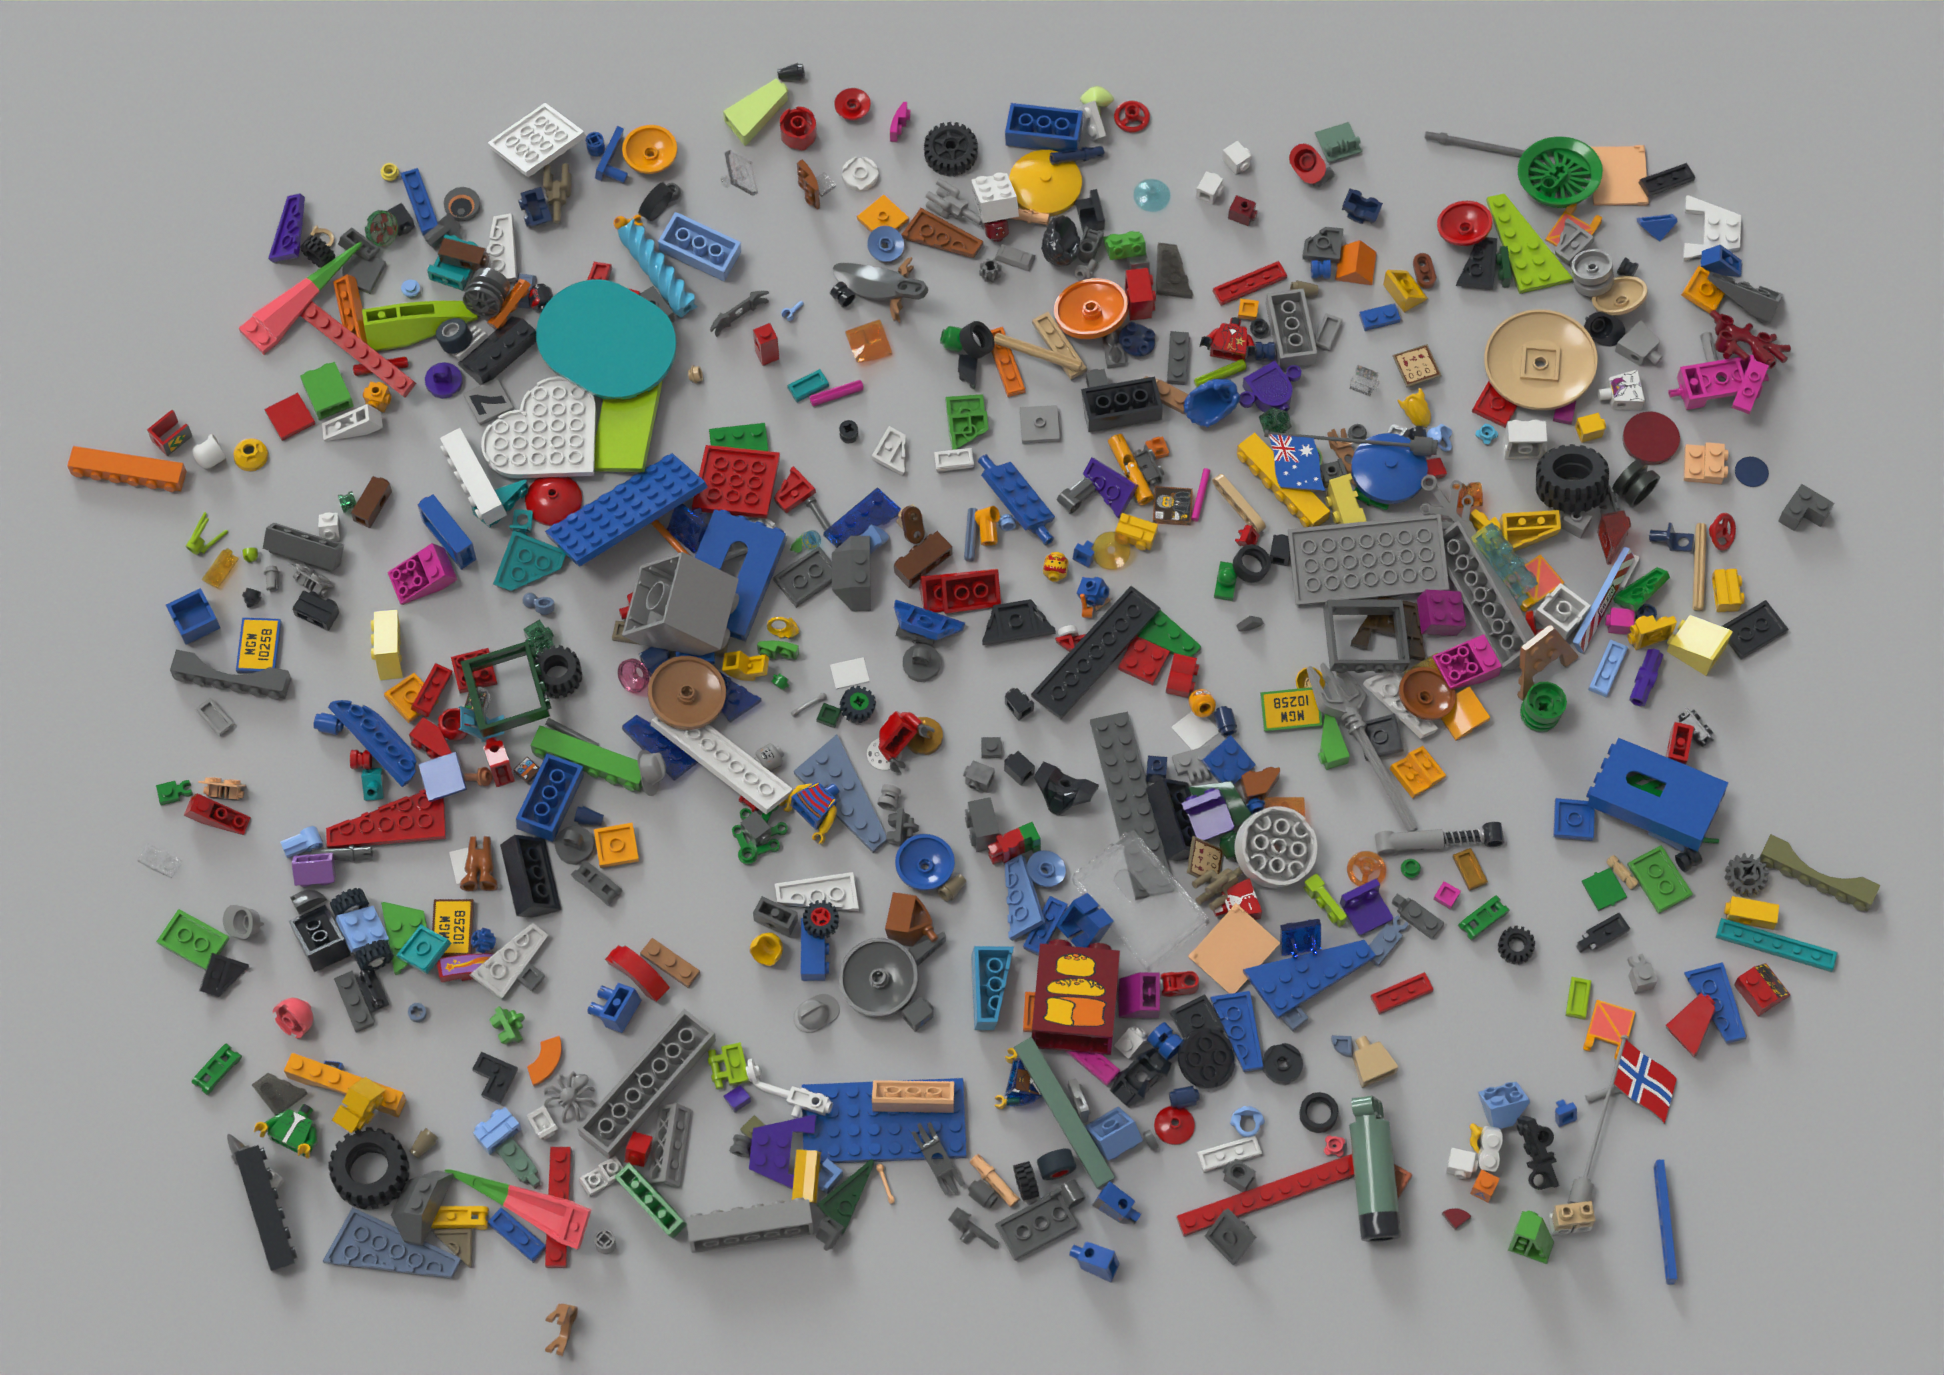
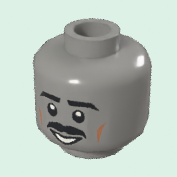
M769 743L756 751L754 760L771 772L783 764L782 757L784 753L779 746L775 747Z

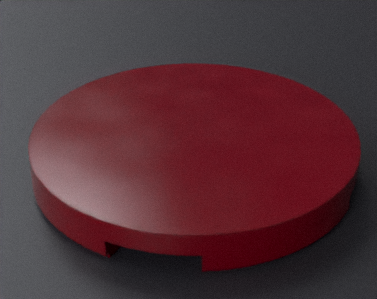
M1647 411L1636 414L1627 422L1622 440L1624 448L1630 456L1641 459L1646 464L1656 465L1668 461L1675 454L1680 443V434L1676 424L1669 417L1658 412Z

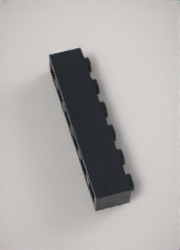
M259 1145L234 1152L270 1271L294 1264V1259L297 1258L294 1246L290 1247L288 1243L291 1235L288 1226L284 1227L282 1219H285L282 1207H277L276 1200L279 1199L276 1187L272 1188L270 1184L273 1176L270 1167L266 1168L263 1161L267 1160L264 1148H259Z

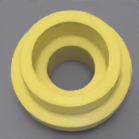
M386 163L381 168L380 173L384 180L392 181L398 177L399 169L392 163Z

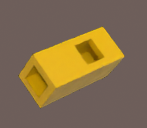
M1734 896L1731 897L1729 903H1725L1724 914H1727V920L1774 930L1777 924L1778 904Z

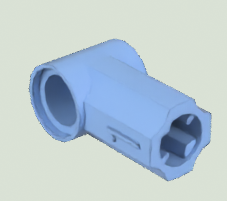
M310 826L303 829L299 835L281 841V845L286 857L290 858L305 851L312 852V849H320L323 847V842L317 827Z

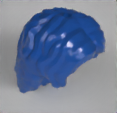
M1213 379L1195 388L1184 400V413L1187 414V418L1199 426L1209 427L1227 417L1240 401L1236 384L1228 379Z

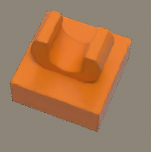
M1156 437L1145 441L1148 449L1153 450L1156 459L1169 456V451L1163 437Z

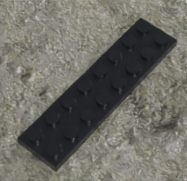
M1130 586L1031 693V697L1061 720L1161 611V608L1133 586Z

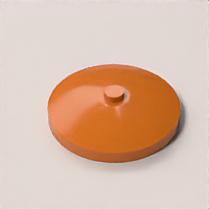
M1099 278L1085 279L1070 285L1062 291L1054 305V315L1059 328L1067 335L1079 339H1096L1114 332L1123 324L1129 310L1124 290L1112 281Z

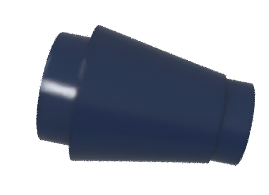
M578 806L574 822H578V825L601 826L604 815L585 806Z

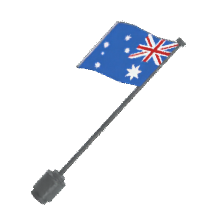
M1265 430L1264 437H1269L1274 452L1275 474L1280 488L1326 492L1321 479L1319 454L1314 439L1410 447L1413 455L1429 457L1437 455L1438 440L1415 436L1414 440H1411L1410 443L1278 433L1269 432V430Z

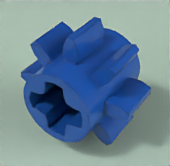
M483 927L481 930L475 931L471 937L473 948H476V952L480 953L492 950L496 943L494 933H491L490 929Z

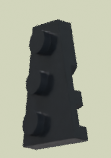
M1486 237L1474 245L1470 257L1456 282V286L1493 290L1497 238Z

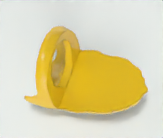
M1419 388L1418 393L1411 394L1403 402L1399 399L1397 400L1414 425L1426 428L1430 424L1431 412L1421 388Z

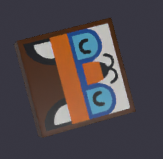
M526 757L513 770L524 782L529 784L536 777L540 767L529 757Z

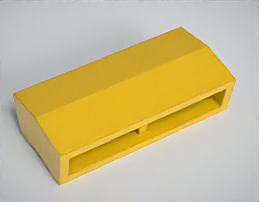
M796 1149L792 1200L795 1198H805V1200L809 1199V1203H817L821 1152Z

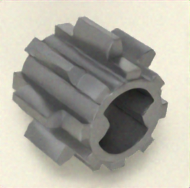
M986 259V262L980 263L981 270H979V276H982L985 282H994L995 279L1001 277L1002 265L996 263V259Z

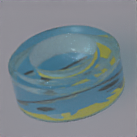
M815 530L804 532L801 537L802 545L809 550L817 548L821 543L820 534Z

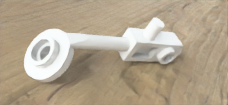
M748 1059L746 1072L749 1081H753L755 1087L764 1092L787 1098L786 1102L788 1105L794 1106L791 1113L792 1117L799 1118L802 1109L823 1116L831 1112L833 1102L821 1093L816 1094L809 1092L805 1088L800 1089L793 1086L788 1091L760 1082L759 1077L762 1076L759 1065L756 1066L753 1059Z

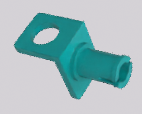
M515 509L513 525H509L512 532L514 530L524 535L528 532L531 533L533 511ZM521 514H525L528 517V522L525 525H520L517 522V518Z
M382 768L363 769L361 778L365 801L384 798L381 777Z

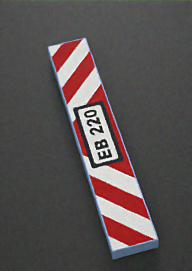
M1624 547L1620 552L1577 632L1573 644L1578 652H1585L1635 559L1630 548Z

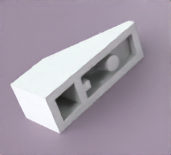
M368 404L322 423L324 441L368 435L383 428L381 411Z

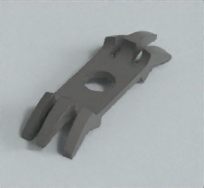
M769 291L750 292V297L728 312L720 313L712 323L710 332L716 329L715 335L718 337L723 328L731 327V322L749 310L754 311L757 305L768 303L769 300L767 298L760 297L769 294ZM742 308L739 313L735 314L738 309Z
M929 1122L927 1124L933 1138L932 1140L928 1137L921 1123L917 1124L925 1144H922L915 1131L911 1133L933 1171L939 1186L945 1195L949 1194L942 1181L944 1178L949 1188L956 1195L958 1191L950 1174L953 1175L961 1187L965 1184L942 1147L932 1123ZM940 1153L943 1156V1162L940 1165H935L932 1162L933 1154Z

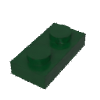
M1500 246L1499 253L1496 254V265L1500 267V270H1498V281H1501L1502 288L1510 287L1512 279L1508 246Z

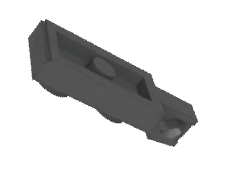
M1396 894L1392 899V904L1398 908L1397 912L1400 914V917L1430 939H1433L1444 925L1442 920L1413 899L1411 900L1409 897L1405 899L1399 894Z

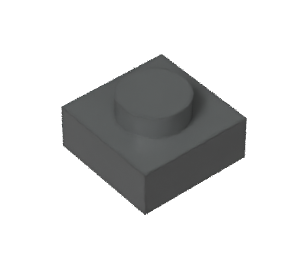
M981 737V758H1001V737Z
M529 963L519 974L517 981L533 992L543 981L545 974Z

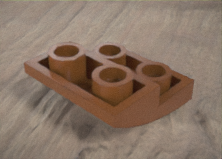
M801 159L797 163L798 185L805 191V201L818 210L820 208L818 183L810 167Z

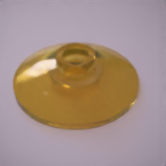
M1109 531L1102 533L1093 543L1092 550L1095 551L1094 560L1105 569H1118L1129 559V542L1118 532ZM1113 546L1115 548V551L1113 553H1109L1107 550L1108 547Z

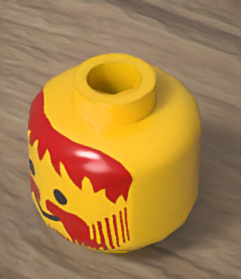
M1052 552L1044 559L1043 574L1048 577V580L1058 582L1066 577L1069 561L1064 554Z

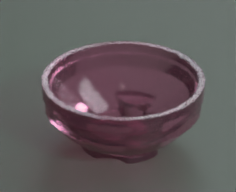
M634 658L626 659L620 663L617 673L621 685L631 693L643 691L649 684V671L646 666ZM637 668H640L642 670L643 677H640L637 674Z

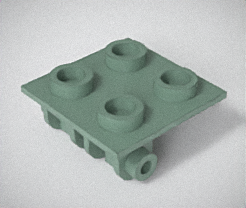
M1349 122L1315 132L1328 163L1362 152L1359 145L1361 140L1359 136L1356 137Z

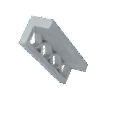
M678 1103L659 1106L648 1179L651 1185L664 1183L673 1188L680 1185L691 1109ZM670 1110L669 1117L665 1120L666 1111ZM667 1130L666 1136L662 1139L664 1131ZM664 1149L663 1156L659 1159L660 1152ZM661 1169L660 1178H656L658 1170Z

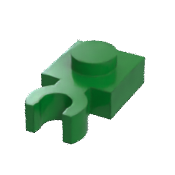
M184 780L180 785H177L176 781L156 785L160 805L180 801V795L186 797L193 795L191 789L184 790L185 787L191 786L190 781Z

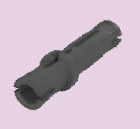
M350 845L348 848L312 849V855L333 853L334 860L350 859V861H355V859H372L373 851L371 850L373 848L372 846L355 847Z

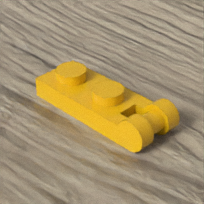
M440 1206L431 1228H476L485 1230L488 1227L486 1216L489 1214V1208L486 1206ZM472 1215H478V1219H472Z

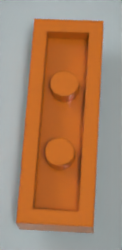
M519 279L505 298L498 315L491 317L487 324L492 328L498 329L506 323V317L509 313L514 312L518 307L517 303L528 294V288L531 284L526 280Z

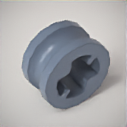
M414 1003L408 1008L409 1018L413 1022H421L426 1018V1009L421 1003ZM418 1008L419 1011L423 1010V1012L420 1013L421 1016L416 1017V1015H412V1012L414 1013V1009Z

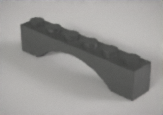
M177 649L170 668L173 678L180 682L191 681L197 685L207 684L217 689L229 688L234 692L245 691L254 696H260L261 694L276 700L286 698L291 681L288 670L273 667L243 675L223 673L206 665L195 653Z

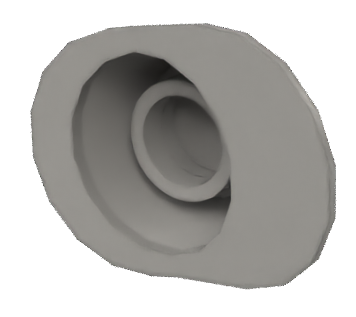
M641 750L638 754L637 762L642 786L648 796H654L658 791L659 781L665 776L666 764L661 753H650L647 750Z
M230 905L226 908L223 915L225 931L229 935L241 939H247L249 936L255 935L259 931L260 926L264 925V922L260 921L257 911L239 905Z
M819 994L804 1001L794 1012L793 1020L795 1026L805 1033L819 1030L837 1018L839 1014L838 1002L828 994Z

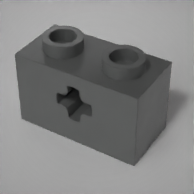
M761 896L753 911V918L755 922L790 937L798 922V913Z

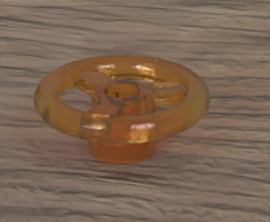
M1358 852L1350 858L1347 864V874L1350 880L1357 886L1367 883L1368 876L1375 870L1380 869V874L1377 878L1379 883L1384 880L1386 875V865L1383 859L1374 852ZM1362 857H1370V858H1364V859H1362L1361 861L1359 860V858H1362ZM1354 864L1359 867L1363 874L1361 881L1353 873ZM1367 866L1370 870H1365L1364 867Z

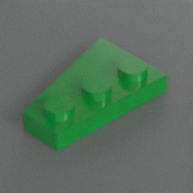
M1162 611L1138 635L1142 639L1169 650L1172 655L1176 653L1193 657L1201 650V645Z

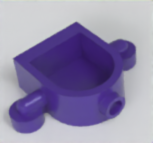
M1273 361L1244 377L1242 387L1245 392L1240 394L1239 404L1244 408H1250L1255 403L1258 409L1267 414L1286 413L1290 409L1289 405L1292 397L1291 381L1296 382L1301 378V368L1297 365H1291L1287 368L1286 374H1284L1276 361Z

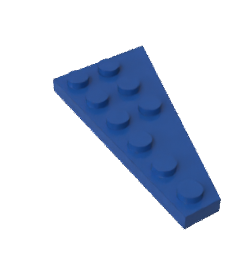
M1361 940L1243 969V973L1276 1019H1279L1375 959L1376 955L1366 941Z

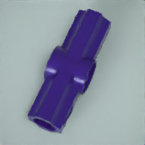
M1657 649L1647 650L1643 664L1640 666L1634 681L1635 686L1629 701L1636 706H1645L1649 693L1659 673L1657 671L1664 655Z

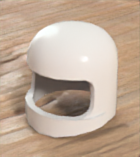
M214 434L209 435L205 442L197 444L193 448L195 461L204 469L212 468L226 459Z

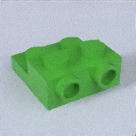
M1129 231L1125 234H1110L1103 237V243L1110 260L1146 255V243L1142 233L1140 234L1139 231Z

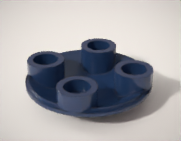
M1129 322L1120 331L1119 342L1128 354L1142 357L1150 354L1154 349L1155 333L1152 329H1148L1141 324Z

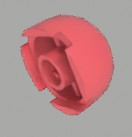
M292 997L281 1001L273 1009V1013L276 1012L277 1015L275 1018L276 1023L289 1036L292 1032L297 1035L295 1038H301L312 1026L313 1012L307 1001Z

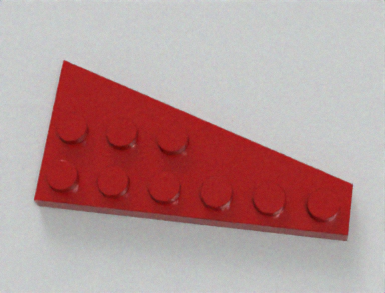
M423 789L419 791L420 793L410 797L405 796L380 806L375 811L365 812L355 819H348L326 828L327 849L348 848L350 845L361 847L446 839L444 798L429 802L426 790Z

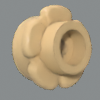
M692 365L691 369L688 370L690 381L693 380L694 383H697V381L703 380L700 366L695 367Z

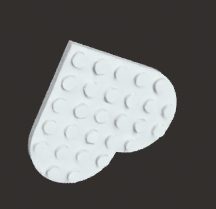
M561 376L550 377L538 382L537 386L531 391L528 390L525 394L520 410L501 414L496 421L487 426L481 442L486 463L496 473L509 478L594 476L596 404L594 396Z

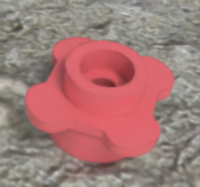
M1330 1135L1325 1138L1326 1147L1324 1148V1153L1341 1157L1344 1154L1342 1150L1345 1144L1344 1138L1332 1137Z

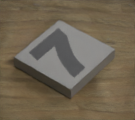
M497 378L463 393L479 425H483L498 418L501 414L514 410Z

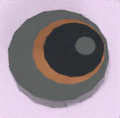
M468 187L454 188L448 192L443 202L446 214L451 213L456 221H469L480 210L478 194Z

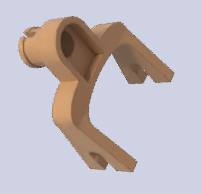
M563 1303L558 1304L556 1310L546 1317V1321L551 1323L556 1317H559L557 1324L561 1325V1330L558 1338L545 1348V1352L552 1353L558 1347L556 1355L563 1356L570 1338L571 1326L578 1314L577 1306Z

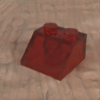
M1624 510L1602 514L1597 534L1607 565L1612 563L1620 551L1631 527L1629 516L1626 517Z

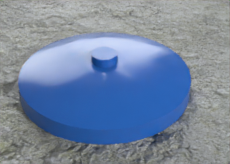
M1393 433L1377 434L1366 439L1410 443L1411 441L1402 435ZM1361 443L1356 449L1351 463V474L1357 488L1368 498L1384 504L1402 503L1416 496L1422 489L1421 481L1428 472L1426 457L1413 455L1410 447Z

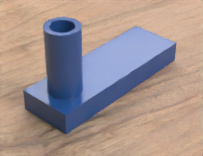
M616 127L596 169L595 179L602 181L604 175L622 183L626 181L627 172L610 166V162L623 138L624 128Z

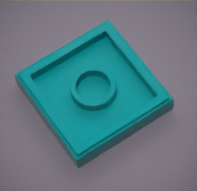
M420 925L396 956L407 964L428 974L452 943L447 938Z

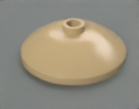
M1637 277L1614 278V285L1608 292L1599 296H1592L1593 306L1598 312H1604L1611 316L1630 313L1640 307L1646 300L1648 295L1647 285Z

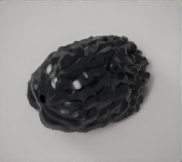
M1068 216L1053 217L1042 239L1041 250L1046 261L1059 267L1070 265L1080 253V237H1078L1075 223Z

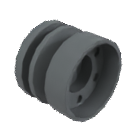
M480 268L475 271L463 296V303L468 310L480 317H494L498 315L510 290V282L497 270Z

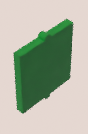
M1611 867L1599 873L1595 872L1594 875L1581 881L1598 911L1610 905L1614 906L1615 903L1627 898Z

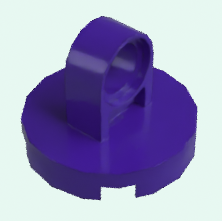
M437 363L431 366L425 375L426 388L436 398L445 399L452 397V394L460 391L463 384L460 370L451 363Z

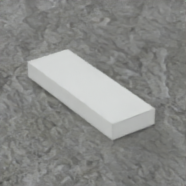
M1256 1135L1197 1152L1203 1173L1225 1167L1229 1162L1232 1164L1235 1158L1242 1162L1262 1155Z

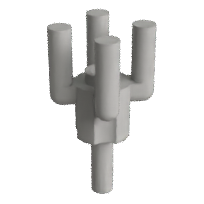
M939 178L936 182L940 186L936 194L944 199L930 191L926 194V198L929 199L926 207L940 216L948 218L951 214L959 218L964 215L978 225L982 223L981 217L968 210V203L958 197L960 194L959 189Z

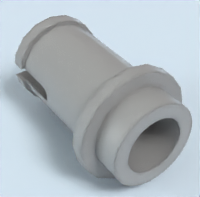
M267 566L264 570L267 591H269V588L270 591H277L279 589L277 576L279 570L276 566Z

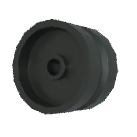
M1641 459L1632 462L1620 474L1612 487V490L1619 496L1625 495V502L1632 508L1640 504L1653 491L1660 480V476L1654 470L1647 471L1648 465Z

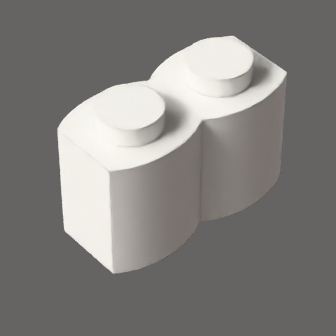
M1485 1126L1482 1130V1147L1478 1153V1164L1482 1170L1495 1172L1499 1166L1500 1156L1498 1151L1503 1141L1500 1128Z

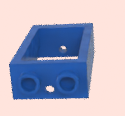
M434 494L423 498L417 504L422 522L442 547L445 548L458 567L462 570L477 560L473 543Z

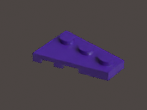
M1091 457L1083 472L1085 478H1089L1093 482L1096 491L1104 498L1105 503L1112 508L1116 517L1120 518L1139 485Z

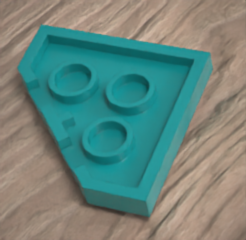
M513 530L493 585L508 591L515 590L560 570L566 554L558 547Z

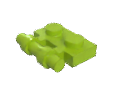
M741 1042L721 1046L723 1054L720 1055L716 1054L715 1049L708 1050V1065L711 1066V1078L717 1090L724 1088L723 1080L726 1079L729 1080L730 1086L750 1082L746 1072ZM725 1062L726 1071L720 1072L719 1064Z

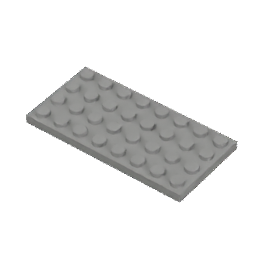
M1441 514L1288 529L1295 606L1326 603L1327 600H1359L1420 594L1426 589L1449 591Z

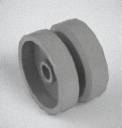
M1588 249L1577 254L1572 260L1573 284L1580 294L1599 296L1608 292L1614 285L1613 262L1610 255L1605 251Z

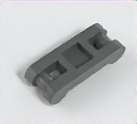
M584 860L580 864L581 867L578 870H574L571 876L598 896L606 905L610 906L613 902L612 899L616 895L619 896L622 893V889L588 861ZM586 872H589L590 874L587 877L583 876ZM606 887L610 889L607 894L603 892Z

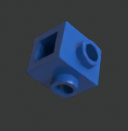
M1082 577L1076 594L1079 598L1081 594H1084L1088 605H1104L1106 598L1109 596L1110 588L1102 578Z

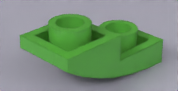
M771 640L761 641L757 644L758 653L760 655H767L769 659L776 660L778 653L784 658H793L795 660L799 655V645Z

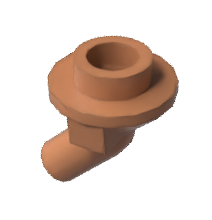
M487 767L478 768L477 773H464V780L477 781L480 786H488L492 780V773Z

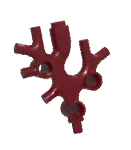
M1716 310L1710 312L1709 315L1714 319L1716 324L1715 333L1718 336L1715 342V349L1723 353L1724 359H1729L1732 354H1735L1747 362L1750 356L1737 345V342H1745L1751 347L1754 359L1769 365V370L1777 363L1775 357L1782 363L1787 361L1788 357L1782 352H1790L1791 347L1790 345L1772 343L1777 340L1776 334L1769 335L1765 332H1760L1756 337L1750 333L1753 329L1751 323H1747L1744 328H1739L1733 324L1734 320L1729 315L1719 314Z

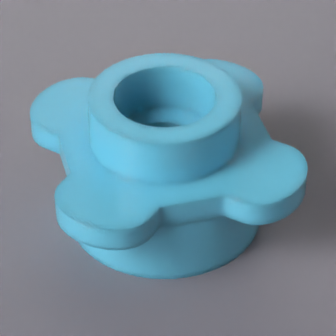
M1484 424L1480 430L1476 431L1475 435L1480 437L1484 444H1490L1493 438L1498 437V432L1495 431L1492 425Z

